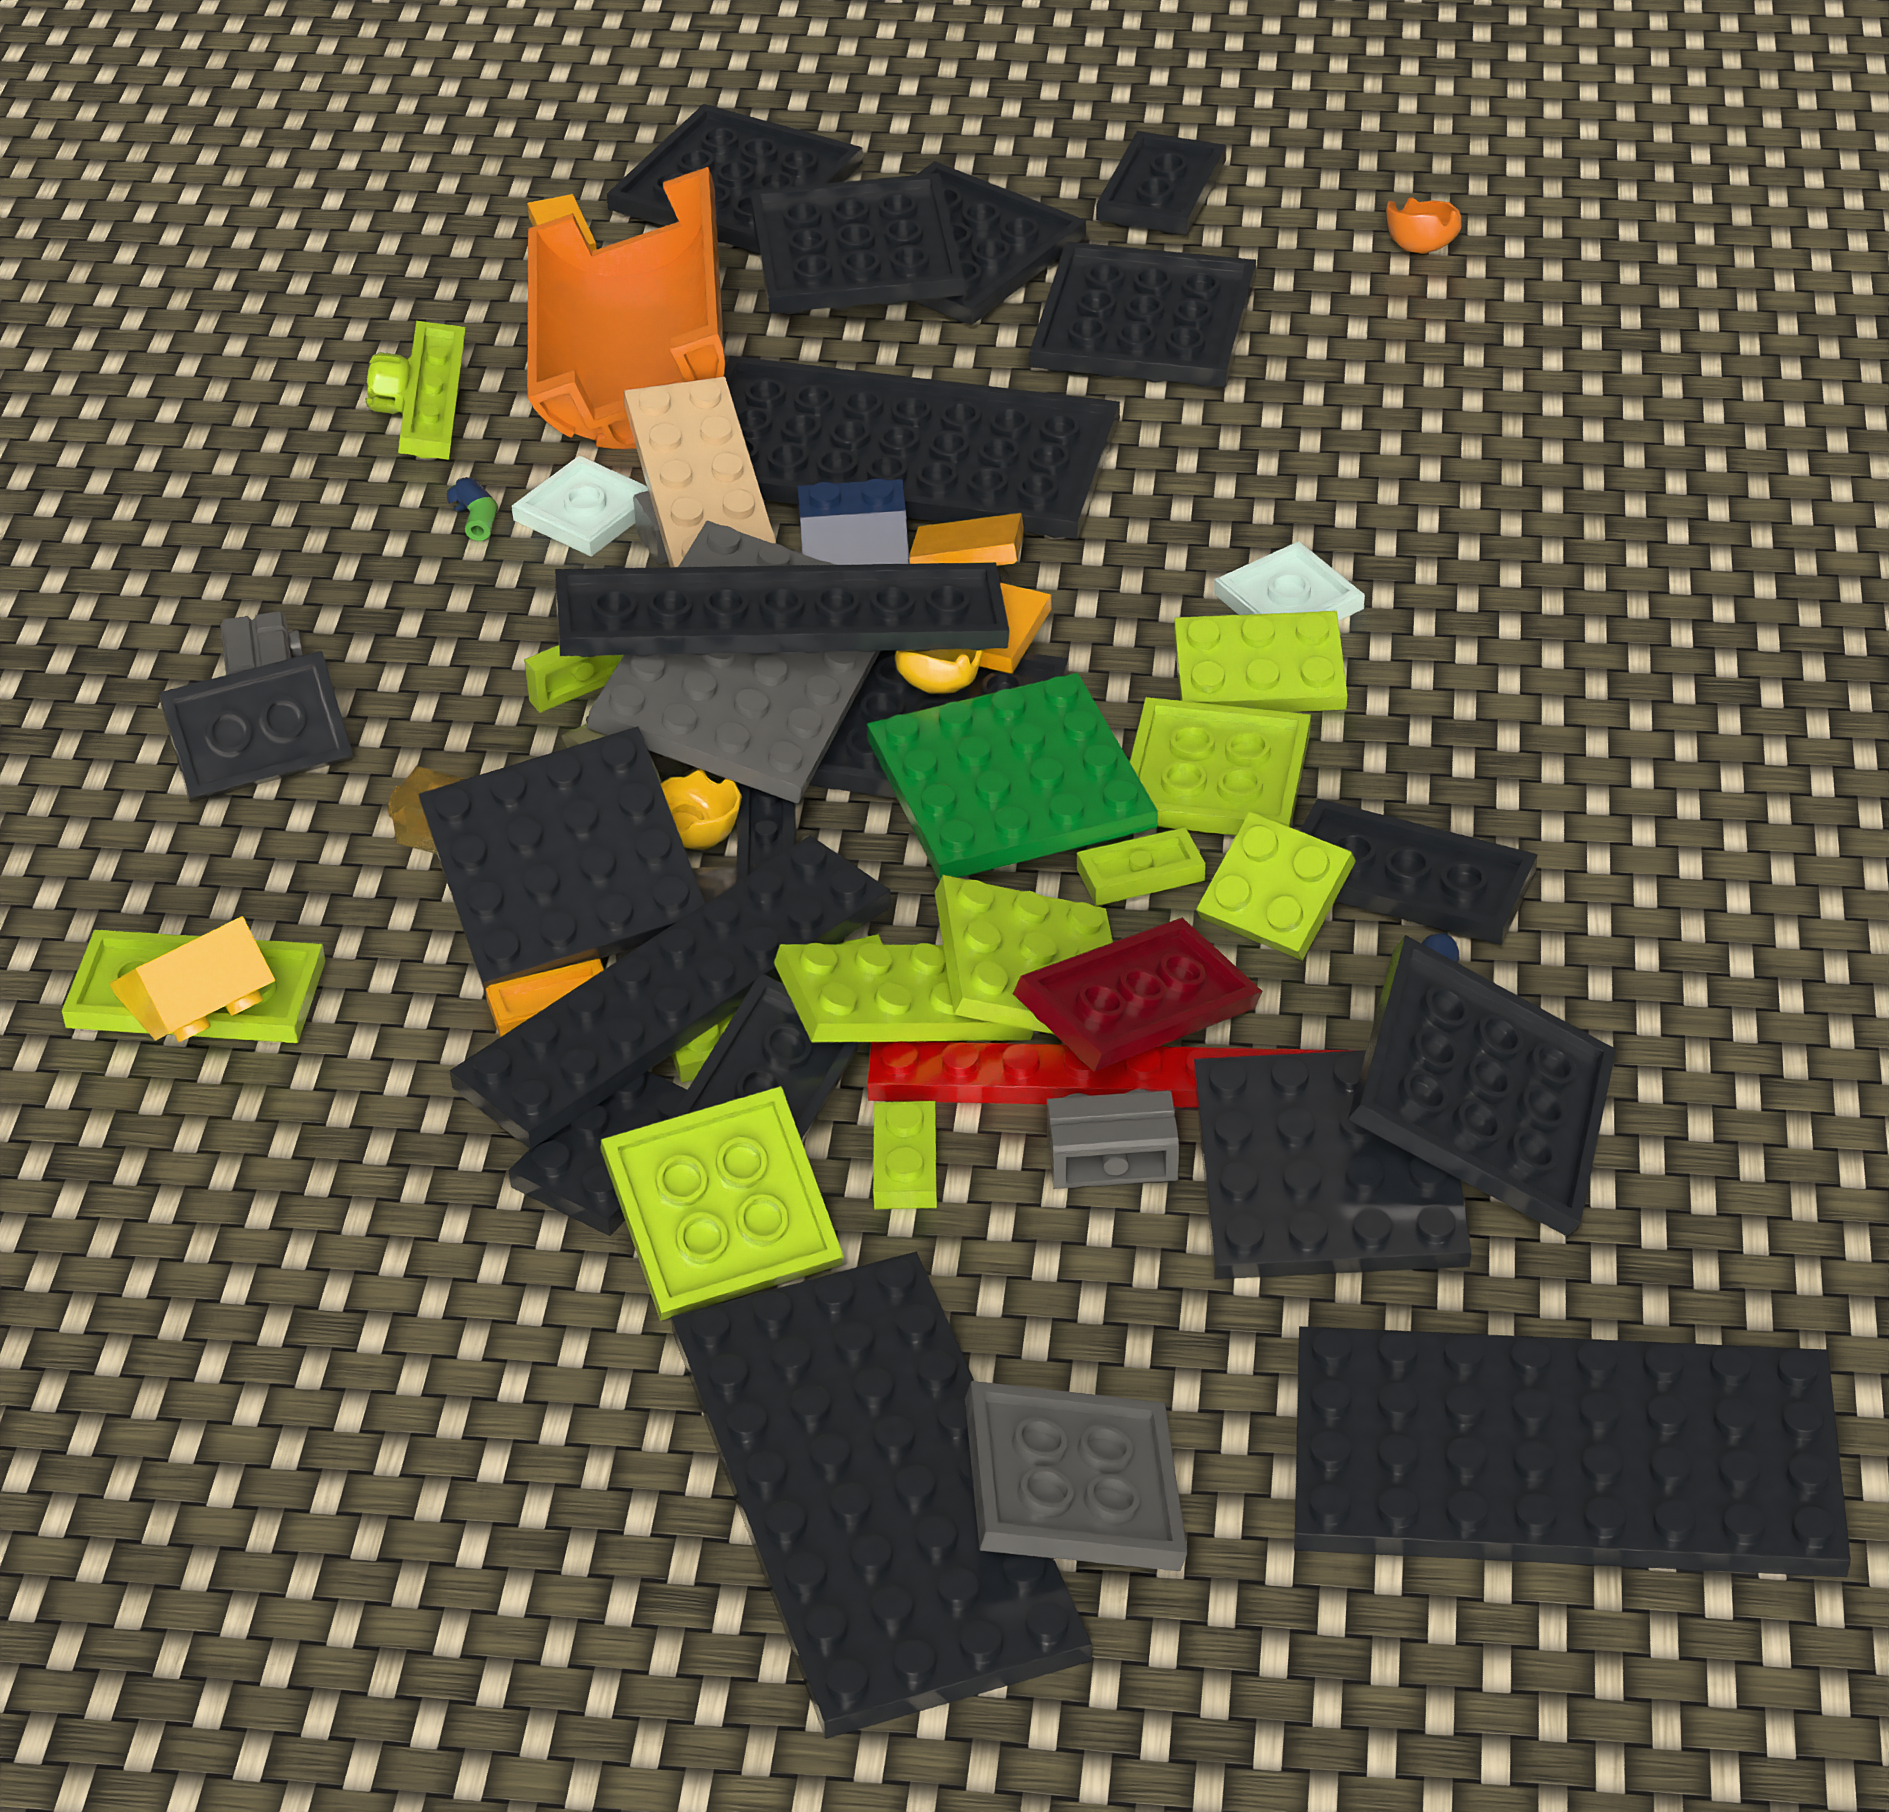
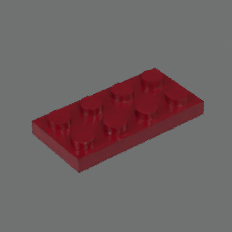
M1182 917L1021 975L1013 995L1066 1044L1078 1059L1095 1072L1253 1010L1263 991Z

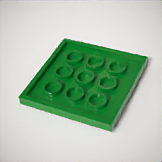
M1078 673L1058 676L1029 685L1004 689L975 698L950 702L945 705L867 723L868 741L939 882L942 875L959 878L1157 828L1158 810Z

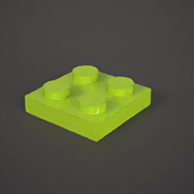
M1249 811L1196 911L1202 920L1303 961L1356 861L1351 851Z

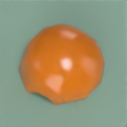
M1410 197L1404 208L1400 211L1396 208L1394 201L1387 203L1386 212L1390 236L1405 251L1421 254L1437 251L1452 242L1461 230L1460 211L1450 202L1436 200L1418 202L1413 197Z

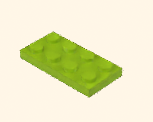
M94 930L62 1009L65 1027L148 1033L117 998L109 983L133 969L201 936ZM255 940L276 981L258 989L263 1001L233 1016H230L226 1006L206 1015L211 1027L193 1036L298 1043L326 962L323 944Z
M874 943L862 945L780 944L774 961L775 967L811 1042L1031 1040L1034 1030L954 1015L943 945L927 943L917 945H878Z

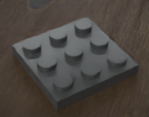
M978 1381L970 1382L965 1405L980 1551L1181 1571L1187 1556V1546L1165 1402Z

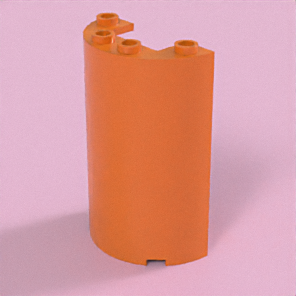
M709 167L663 182V188L679 222L591 251L573 213L528 229L527 398L533 408L548 424L571 438L574 434L595 440L596 447L636 449L624 406V390L724 377L725 359L715 188Z

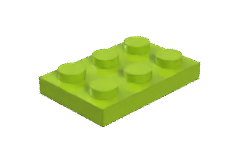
M1337 611L1174 618V641L1180 701L1282 712L1346 710L1348 695Z

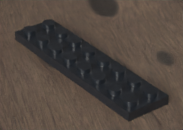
M996 562L555 569L560 656L594 657L601 655L650 656L657 654L706 655L713 653L762 654L769 652L818 653L825 651L874 652L882 650L929 651L938 649L984 650L1008 648L1009 626Z
M809 835L451 1069L452 1088L531 1150L736 1012L760 972L778 982L782 981L774 964L780 944L820 943L835 945L891 907L890 889Z

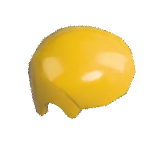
M896 650L895 662L898 672L914 687L929 694L955 693L974 681L983 650Z
M698 769L684 778L670 777L660 783L685 848L705 850L723 841L731 833L742 799L735 781L725 778L721 783H716L706 776L704 770Z

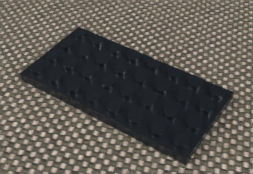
M730 356L724 370V377L726 378L763 500L799 505L798 486L814 485L820 482L850 483L865 482L871 479H902L906 519L914 518L948 523L1021 513L1024 532L1047 535L1052 538L1066 537L1078 539L1120 419V401L739 356Z
M917 1251L671 1316L673 1336L825 1739L1092 1661V1643L1054 1558L979 1550L965 1405L970 1382L974 1381Z
M1299 1326L1294 1551L1847 1577L1851 1557L1828 1349Z

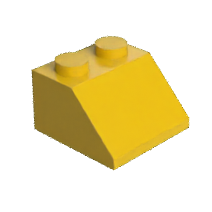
M243 916L133 969L109 984L117 998L155 1041L173 1032L179 1043L211 1027L206 1015L226 1006L230 1016H233L263 1001L258 989L276 980Z

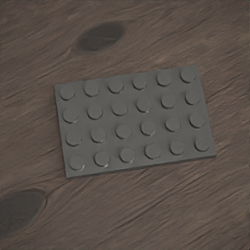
M707 520L678 567L835 564L812 558L787 549L780 544L770 543L736 531L729 526L719 525ZM880 651L624 655L590 709L587 728L605 735H611L639 726L647 750L799 804Z

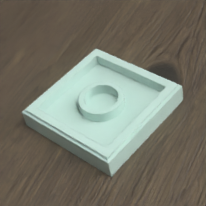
M579 455L513 504V520L592 557L636 523L633 497L634 494L648 491V487Z
M1299 541L1214 579V594L1238 615L1337 611L1339 621L1364 609L1365 594Z

